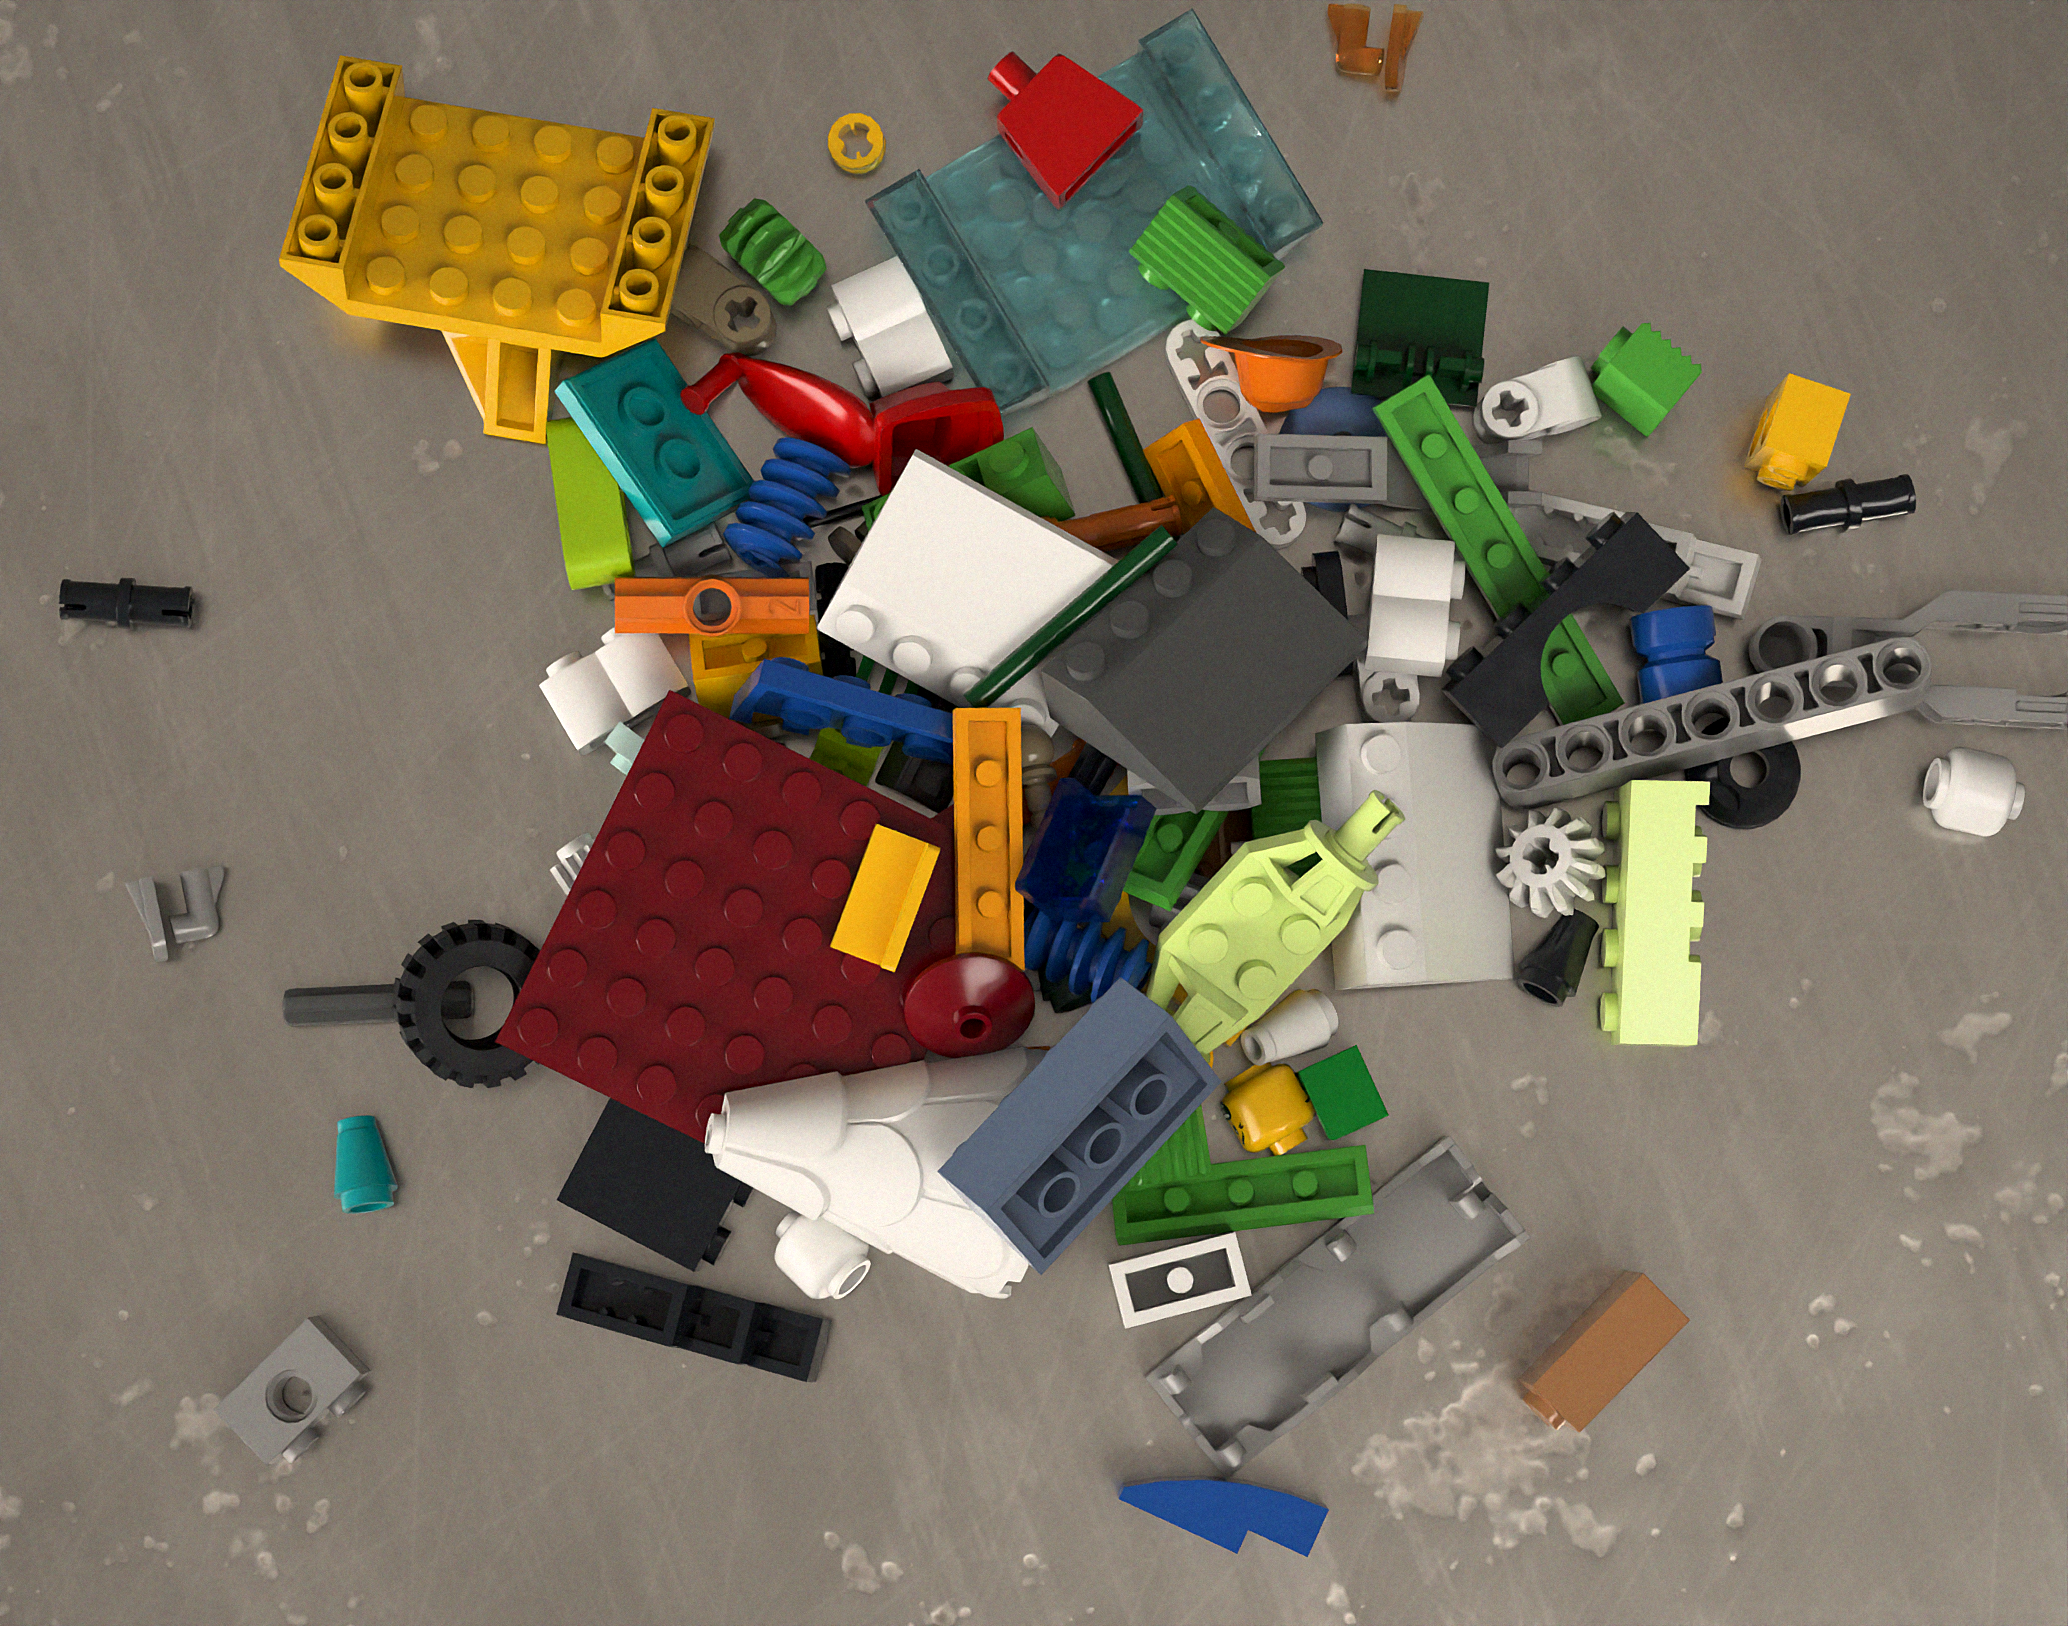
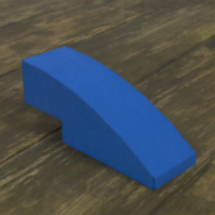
M1207 1475L1160 1476L1123 1482L1117 1494L1119 1500L1238 1554L1249 1530L1308 1557L1329 1511L1325 1504L1286 1489L1245 1479L1228 1478L1226 1480L1224 1477Z

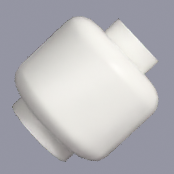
M1956 747L1948 751L1943 759H1934L1928 769L1923 788L1924 806L1931 808L1933 818L1940 826L1984 837L1999 832L2008 819L2015 820L2021 812L2025 797L2024 784L2016 781L2014 765L2008 758L1967 747Z
M792 1210L776 1229V1235L780 1238L774 1254L778 1268L812 1299H824L832 1296L834 1299H840L846 1296L861 1282L870 1268L871 1263L867 1258L870 1248L869 1244L822 1217L812 1220Z

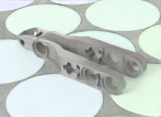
M1948 590L1904 619L1805 615L1777 616L1759 626L1752 635L1749 645L1750 660L1757 672L1762 673L1891 638L1908 637L1913 639L1923 628L2068 635V595ZM1904 663L1895 664L1884 672L1889 681L1898 685H1908L1920 676L1918 672L1910 671L1908 664ZM1833 680L1824 685L1854 688L1851 684L1842 680ZM1931 683L1927 698L1919 706L1915 707L1918 712L1933 723L2068 729V691L2052 696L2017 695V688L1935 685Z

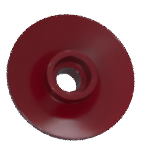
M979 952L948 956L926 967L911 983L904 1001L905 1021L914 1039L931 1052L949 1058L983 1055L1007 1048L1024 1034L1032 1021L1035 1011L1034 991L1026 974L1017 965L1005 958Z

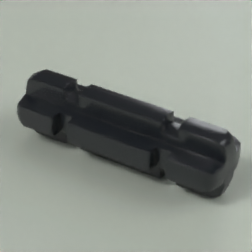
M833 562L816 566V591L821 593V599L817 600L818 624L848 569L845 563ZM819 631L821 653H825V659L821 660L824 676L829 678L840 675L856 677V660L850 655V651L854 649Z

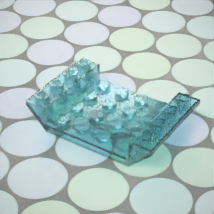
M1193 8L1139 39L1137 54L1097 77L1143 109V126L1060 211L1052 205L1001 134L927 177H924L921 170L918 169L865 200L867 208L975 387H986L992 390L1001 417L1052 398L1189 317L1186 311L1189 303L1171 288L1161 290L1150 284L1138 270V265L1141 262L1129 253L1130 248L1136 243L1152 219L1175 192L1187 185L1195 187L1198 193L1204 195L1209 202L1215 204L1218 210L1225 212L1227 218L1234 220L1238 227L1243 228L1246 234L1254 237L1255 241L1263 245L1266 251L1273 253L1277 260H1281L1324 225L1321 217Z

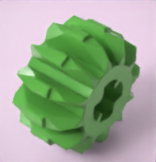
M754 198L743 209L740 207L728 220L729 224L719 234L723 249L780 304L792 306L803 295L806 297L818 284L817 280L827 270L823 255L766 200Z

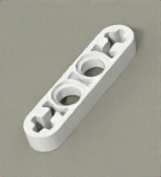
M1193 319L1181 322L1172 329L1167 338L1165 350L1167 365L1194 420L1200 418L1256 533L1262 536L1274 549L1289 547L1298 540L1305 527L1306 512L1303 502L1273 501L1279 511L1289 508L1293 512L1294 516L1287 523L1288 533L1280 535L1275 527L1264 530L1260 522L1266 518L1267 508L1263 501L1248 502L1245 494L1254 492V479L1248 480L1239 477L1232 469L1231 457L1240 447L1254 446V437L1257 434L1269 433L1257 409L1248 404L1242 395L1238 371L1228 351L1208 347L1205 350L1204 362L1210 374L1215 372L1218 367H1222L1226 375L1209 378L1196 390L1192 389L1189 382L1198 381L1200 379V372L1191 358L1180 360L1177 356L1183 350V338L1191 335L1196 343H1200L1201 337L1220 335L1217 331H1209L1201 327ZM1227 390L1235 395L1240 406L1236 418L1227 423H1216L1208 418L1204 412L1203 401L1212 391Z

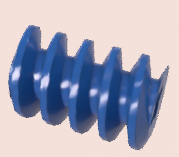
M784 437L778 439L773 447L776 459L766 460L760 470L764 480L753 481L748 494L751 501L740 503L735 513L740 523L728 524L723 533L726 543L746 564L768 577H790L778 562L780 558L799 562L803 554L790 542L792 537L811 541L815 535L814 531L803 521V518L806 515L824 520L828 513L815 499L817 494L836 498L840 492L836 485L827 478L828 475L832 473L848 477L851 473L849 465L829 450L804 440Z
M1052 890L1035 906L1024 924L1025 968L1035 971L1047 962L1046 977L1047 980L1053 983L1060 982L1070 974L1068 987L1069 991L1075 995H1081L1093 985L1091 993L1092 1004L1103 996L1120 977L1142 994L1145 993L1153 963L1146 961L1149 947L1148 940L1142 939L1130 951L1124 949L1126 928L1121 926L1107 939L1103 938L1101 933L1104 917L1097 914L1085 927L1079 925L1082 905L1074 902L1062 915L1057 913L1059 892Z

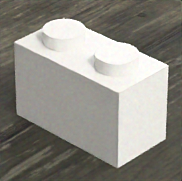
M1234 1231L1108 1263L1125 1329L1252 1296Z

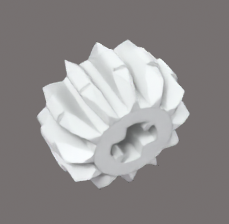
M1554 808L1548 818L1538 810H1529L1528 828L1526 830L1515 824L1507 825L1508 833L1515 841L1512 847L1503 846L1495 849L1497 857L1509 863L1496 876L1499 883L1507 888H1512L1509 894L1510 901L1520 908L1530 905L1532 913L1542 918H1548L1554 907L1564 916L1573 915L1574 897L1577 895L1587 902L1595 900L1593 891L1586 885L1589 879L1598 880L1606 877L1605 869L1593 862L1606 850L1600 840L1590 838L1593 831L1590 823L1581 817L1571 820L1570 813L1562 808ZM1554 853L1558 854L1559 859L1556 866L1552 868L1546 865L1547 872H1545L1543 867L1546 860L1550 858L1556 861Z

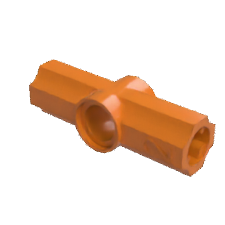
M714 574L700 577H615V633H699L710 637L724 634H809V577H723ZM709 588L720 589L727 594L731 602L727 615L715 622L702 620L693 609L694 600L697 595Z

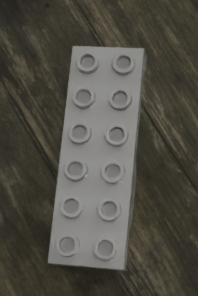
M1444 1136L1372 1194L1375 1214L1340 1219L1251 1291L1252 1296L1239 1300L1145 1376L1226 1480L1276 1439L1299 1425L1360 1376L1378 1357L1495 1263L1531 1238L1510 1210L1482 1182L1483 1179L1451 1136Z

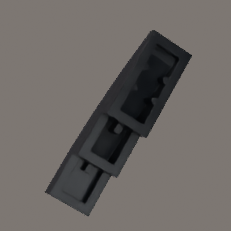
M574 1252L572 1253L556 1313L558 1316L660 1345L681 1348L737 1365L751 1366L808 1383H816L832 1322L829 1319Z

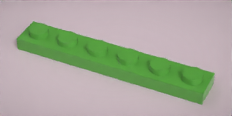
M1430 374L1423 376L1374 406L1372 410L1450 541H1455L1456 551L1462 561H1465V566L1497 620L1519 601L1525 607L1531 604L1545 590L1539 584V581L1547 571ZM1572 613L1569 614L1550 634L1541 659V678L1549 701L1548 705L1560 725L1607 714L1625 704Z

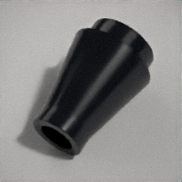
M1574 909L1573 915L1564 916L1562 914L1556 924L1519 964L1522 973L1517 980L1518 985L1532 997L1554 1007H1562L1567 997H1575L1593 937L1599 928L1598 923L1587 914Z

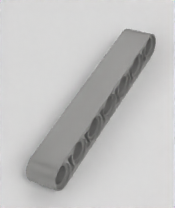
M1896 637L1516 737L1505 747H1499L1493 758V775L1497 789L1502 799L1510 806L1521 810L1534 809L1622 786L1631 780H1645L1908 711L1919 706L1928 696L1932 675L1931 656L1927 648L1919 641L1908 637ZM1904 663L1915 668L1920 676L1908 685H1898L1889 681L1884 672L1895 664ZM1833 680H1842L1851 684L1856 692L1845 701L1834 702L1824 697L1821 689L1825 684ZM1769 697L1784 698L1792 705V709L1787 715L1774 719L1763 716L1757 708L1763 700ZM1708 713L1720 714L1729 721L1728 727L1717 735L1702 734L1695 729L1694 725L1701 716ZM1644 730H1656L1666 737L1665 743L1659 749L1652 752L1637 750L1631 744L1633 738ZM1582 746H1592L1598 748L1603 753L1602 759L1591 768L1581 769L1575 767L1569 762V758L1576 749ZM1529 762L1541 769L1538 777L1527 785H1517L1511 783L1506 778L1510 769L1519 763Z

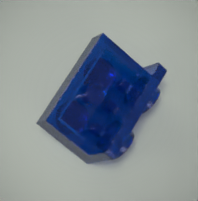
M1061 778L1015 882L1016 891L1052 921L1110 922L1138 852L1144 844L1146 833L1157 808L1142 795L1094 796L1076 779Z

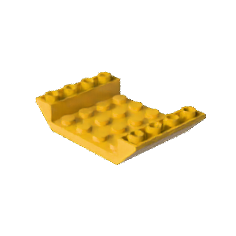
M340 55L280 253V267L348 315L603 358L665 332L712 140L715 118L652 108L645 137L408 98L405 97L402 65Z

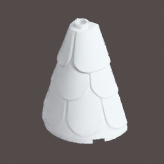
M1018 1047L932 1063L922 1060L842 1076L838 1071L727 1092L725 1093L721 1115L714 1113L710 1115L705 1136V1152L712 1153L716 1168L812 1220L822 1217L886 1254L895 1253L970 1293H981L991 1298L1006 1299L1011 1296L1012 1286L1005 1284L1007 1281L1021 1282L1029 1264L965 1204L937 1171L953 1155L956 1148L965 1142L996 1110L1003 1098L1011 1093L1044 1059L1048 1051Z

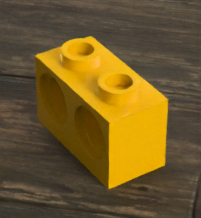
M1789 373L1766 398L1744 467L1759 472L1757 480L1773 488L1792 491L1795 485L1806 486L1827 467L1851 394Z

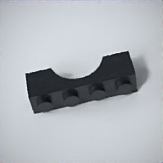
M1612 512L1602 519L1585 537L1591 546L1578 559L1572 562L1568 557H1564L1555 564L1539 581V584L1545 590L1527 607L1521 601L1514 604L1494 623L1492 628L1498 635L1484 649L1479 652L1474 646L1470 647L1446 670L1445 673L1451 680L1441 690L1493 745L1500 748L1505 747L1549 704L1542 684L1541 659L1550 634L1565 617L1582 607L1598 603H1611L1631 612L1644 614L1690 570V567L1638 512H1626L1620 518L1615 512Z

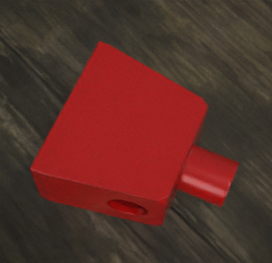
M1012 51L998 62L987 78L1010 101L996 117L999 133L1052 205L1059 211L1143 126L1142 108L1061 54L1054 56L1036 73Z

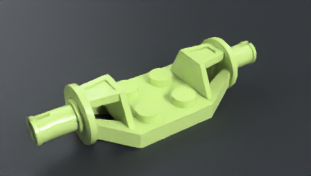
M1373 790L1367 800L1337 831L1318 820H1310L1304 829L1245 842L1159 934L1146 997L1173 1017L1207 1063L1210 1062L1209 1053L1257 1020L1346 927L1364 891H1372L1379 884L1378 876L1366 858L1398 824L1405 820L1402 811L1389 798L1384 803L1382 802L1385 797L1380 791ZM1315 852L1323 859L1301 878L1287 868V866ZM1180 982L1188 996L1175 1013L1167 1006Z

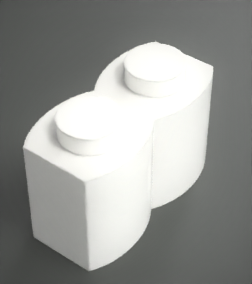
M901 254L831 285L836 302L826 306V309L840 340L844 341L852 337L861 354L862 359L853 362L852 365L867 398L877 393L880 398H883L903 389L937 381L942 383L954 377L953 367Z
M1384 534L1377 535L1372 570L1364 670L1441 677L1445 659L1457 660L1460 622L1449 621L1450 599H1462L1465 561L1454 560L1455 541Z
M614 627L602 636L601 639L605 646L595 653L583 658L580 652L576 651L562 657L546 669L550 678L539 686L581 756L605 745L604 741L619 722L631 729L635 725L658 714L669 690L684 697L691 693L687 682L658 633H615Z

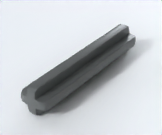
M451 981L442 998L441 1017L443 1020L467 1019L472 1016L474 1007L471 983L467 981ZM394 984L294 988L285 991L282 1011L285 1023L291 1027L397 1022L394 1019L392 1006L396 1005L397 995L393 992Z

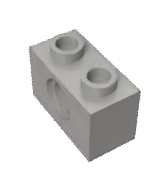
M319 1316L309 1317L213 1410L266 1466L278 1462L282 1457L292 1464L319 1438L312 1428L326 1414L331 1411L339 1418L363 1396L366 1390L359 1382L371 1370ZM291 1377H299L305 1380L311 1388L312 1401L308 1409L303 1413L292 1411L283 1401V1387Z

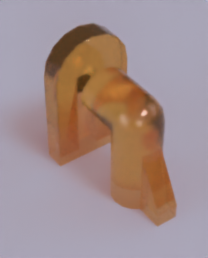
M1329 4L1327 13L1338 40L1336 55L1338 68L1348 74L1379 76L1384 62L1385 50L1378 47H1366L1371 8L1361 4ZM1394 4L1385 65L1386 91H1401L1405 77L1407 56L1424 17L1423 11L1409 10L1407 5Z

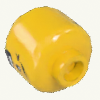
M1271 1062L1261 1066L1254 1065L1224 1083L1228 1093L1222 1098L1220 1108L1240 1144L1246 1151L1257 1153L1269 1147L1274 1156H1279L1308 1139L1302 1127L1313 1120L1316 1112L1297 1074L1290 1065L1283 1063L1273 1066Z

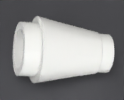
M1297 989L1255 1022L1249 1029L1245 1030L1241 1034V1045L1248 1059L1258 1066L1324 1048L1328 1045L1330 1037L1338 1031V1016L1333 1004L1323 992L1317 989H1310L1308 991Z

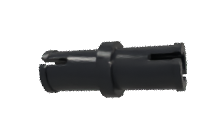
M1908 474L1858 484L1851 478L1838 480L1834 488L1797 495L1788 494L1783 495L1781 498L1782 521L1789 535L1797 534L1801 531L1841 525L1844 530L1858 529L1861 527L1862 521L1899 514L1909 515L1915 513L1916 510L1915 489L1912 479Z
M121 578L119 584L63 579L60 587L59 604H64V607H60L59 615L61 620L79 619L117 622L118 628L132 629L134 623L179 625L190 628L194 603L189 602L193 600L194 592L191 586L181 588L137 585L135 578Z

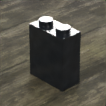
M610 1098L564 1184L557 1201L696 1272L700 1270L704 1261L713 1266L716 1264L732 1231L723 1227L734 1203L745 1208L755 1188L716 1168L712 1153L705 1152L704 1143Z

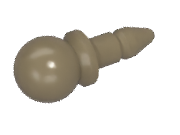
M1023 725L1021 726L1022 789H1026L1025 796L1028 809L1032 813L1031 822L1034 830L1046 847H1052L1056 842L1058 823L1056 812L1052 809L1054 802L1050 786L1048 785V783L1058 777L1056 769L1050 766L1054 757V745L1047 732L1040 727Z

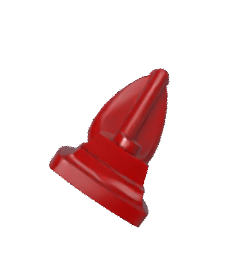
M740 352L723 354L719 358L718 364L695 384L686 386L680 393L684 406L693 414L702 415L708 410L709 404L737 381L742 392L755 408L789 437L814 443L829 450L846 462L850 468L866 466L872 462L874 478L878 491L882 496L892 492L915 449L949 466L1004 440V428L996 398L992 390L986 387L950 390L940 381L892 393L869 403L868 408L866 403L854 393L816 374L781 363L751 358Z

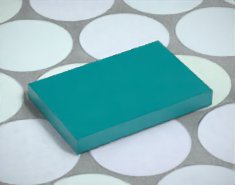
M656 338L563 380L554 392L663 548L736 511L740 503L751 501L748 490L754 480L708 413L704 412L702 415H696L684 406L680 393L688 384Z

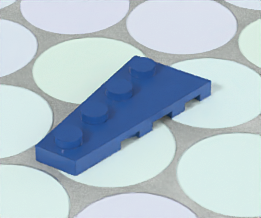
M776 657L772 660L764 658L734 695L729 716L731 720L751 724L754 712L783 718L782 730L809 735L810 729H824L828 727L840 729L848 744L872 748V746L884 747L890 745L893 740L903 742L902 751L906 756L953 765V714L931 708L932 703L918 695L902 693L890 696L870 690V684L860 678L846 675L829 678L809 672V667L805 663L786 657Z

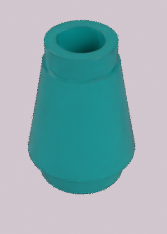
M355 1116L338 1121L334 1198L341 1199L342 1212L347 1214L368 1213L393 1206L392 1192L398 1189V1185L379 1129L377 1128L375 1116Z

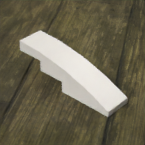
M1542 493V505L1539 507L1509 508L1541 563L1551 567L1564 557H1568L1572 562L1578 559L1591 546L1585 537L1607 515L1615 512L1620 518L1625 514V512ZM1648 523L1690 567V570L1660 598L1687 606L1709 605L1712 606L1714 613L1744 620L1762 561L1759 554L1697 540L1692 533Z

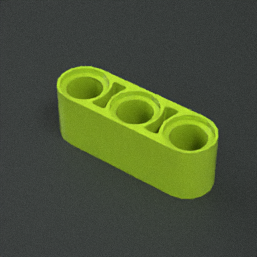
M572 417L546 421V434L562 549L572 591L615 583V577H636L623 490Z

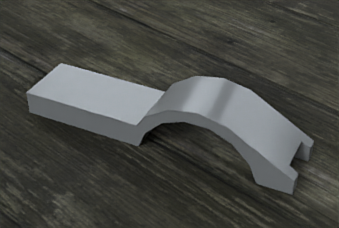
M1257 434L1254 437V501L1383 504L1407 509L1432 510L1388 437ZM1507 440L1499 443L1472 445L1509 508L1539 507L1542 505V492L1529 491V457L1542 454V441Z

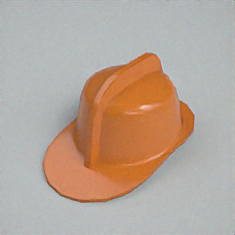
M1278 335L1255 339L1204 336L1200 338L1201 343L1235 354L1242 395L1248 404L1262 412L1278 413L1307 407L1323 387L1328 360L1342 353L1341 344L1333 340L1312 336Z

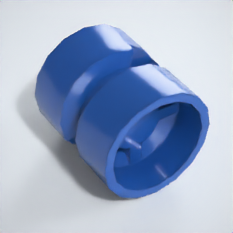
M1696 605L1668 608L1642 613L1629 619L1633 647L1636 648L1638 655L1648 659V663L1637 672L1641 704L1723 683L1720 660L1705 653L1715 643L1716 629L1712 606Z

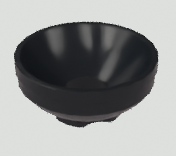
M1725 717L1706 726L1700 733L1717 735L1728 727L1729 721ZM1792 741L1754 751L1764 759L1767 766L1765 779L1759 786L1754 788L1743 787L1733 779L1730 772V764L1733 757L1684 769V781L1710 782L1709 805H1696L1697 810L1705 818L1718 826L1732 830H1751L1763 827L1778 819L1794 800L1801 780V764L1797 749Z

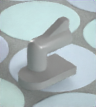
M223 865L180 873L187 913L168 916L177 944L209 938L217 932L219 920L215 904L225 875ZM153 876L141 878L140 881L125 883L149 932L155 962L168 960Z

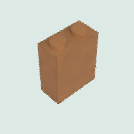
M1625 1270L1518 1378L1529 1390L1521 1400L1548 1427L1551 1426L1557 1431L1564 1425L1580 1433L1677 1335L1690 1319L1644 1273Z

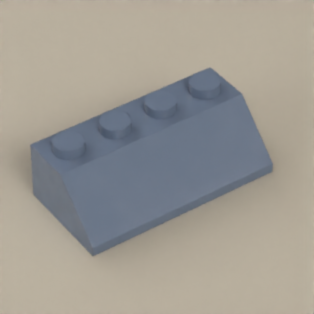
M1120 977L1103 996L1092 1004L1089 1011L1061 1041L1046 1053L1044 1059L1011 1093L1003 1098L996 1110L979 1128L956 1148L953 1155L937 1172L965 1204L1035 1271L1042 1275L1221 1083V1080L1173 1017Z

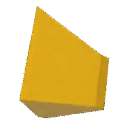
M442 331L484 421L483 434L546 444V421L552 419L556 398L554 391L558 387L564 351Z

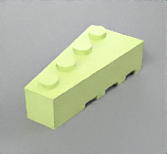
M1631 780L1614 791V801L1604 802L1602 816L1603 838L1613 839V865H1604L1603 867L1606 877L1602 878L1603 903H1612V929H1603L1601 961L1603 967H1612V993H1602L1600 1021L1602 1031H1611V1045L1689 1047L1698 1044L1701 959L1699 955L1690 954V942H1699L1704 919V902L1700 890H1692V877H1700L1702 864L1706 863L1707 836L1702 834L1701 826H1695L1696 805H1709L1710 782Z

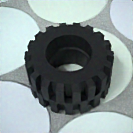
M468 920V924L457 925L455 922L441 926L442 932L433 937L428 933L418 941L421 947L413 956L409 953L406 955L401 964L405 968L401 979L395 978L393 992L397 995L396 1005L392 1006L394 1019L398 1022L401 1030L399 1033L405 1044L419 1061L445 1081L450 1079L459 1086L473 1088L474 1084H484L487 1088L501 1086L500 1080L511 1077L516 1081L527 1075L524 1068L533 1060L495 1042L502 1027L484 1038L472 1040L460 1038L453 1034L443 1022L441 1002L446 988L456 976L470 968L487 966L500 971L509 980L513 989L514 1005L540 950L521 934L496 922L494 925L483 920Z

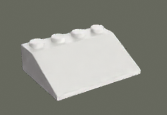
M915 449L836 588L816 629L960 708H973L963 694L1114 566L1118 560ZM1111 603L988 708H1021V726L1034 725L1040 727L1051 738L1059 724L1049 716L1041 669Z
M1424 722L1344 724L1315 733L1322 823L1337 831L1367 800L1373 790L1383 793L1385 798L1382 802L1384 803L1389 798L1405 816V820L1398 824L1366 858L1377 874L1379 884L1372 891H1364L1346 927L1332 940L1335 990L1515 979L1508 888L1499 883L1496 876L1497 873L1506 867V862L1497 857L1495 850L1504 846L1500 793L1497 789L1492 765L1496 746L1473 724Z

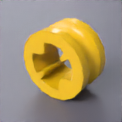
M849 113L840 117L831 126L828 134V149L835 163L843 170L853 174H864L874 170L882 162L886 153V140L879 124L870 116L862 113ZM857 128L869 131L866 139L872 150L867 156L862 158L860 152H856L857 159L845 157L847 147L842 141V137L850 130L856 136Z

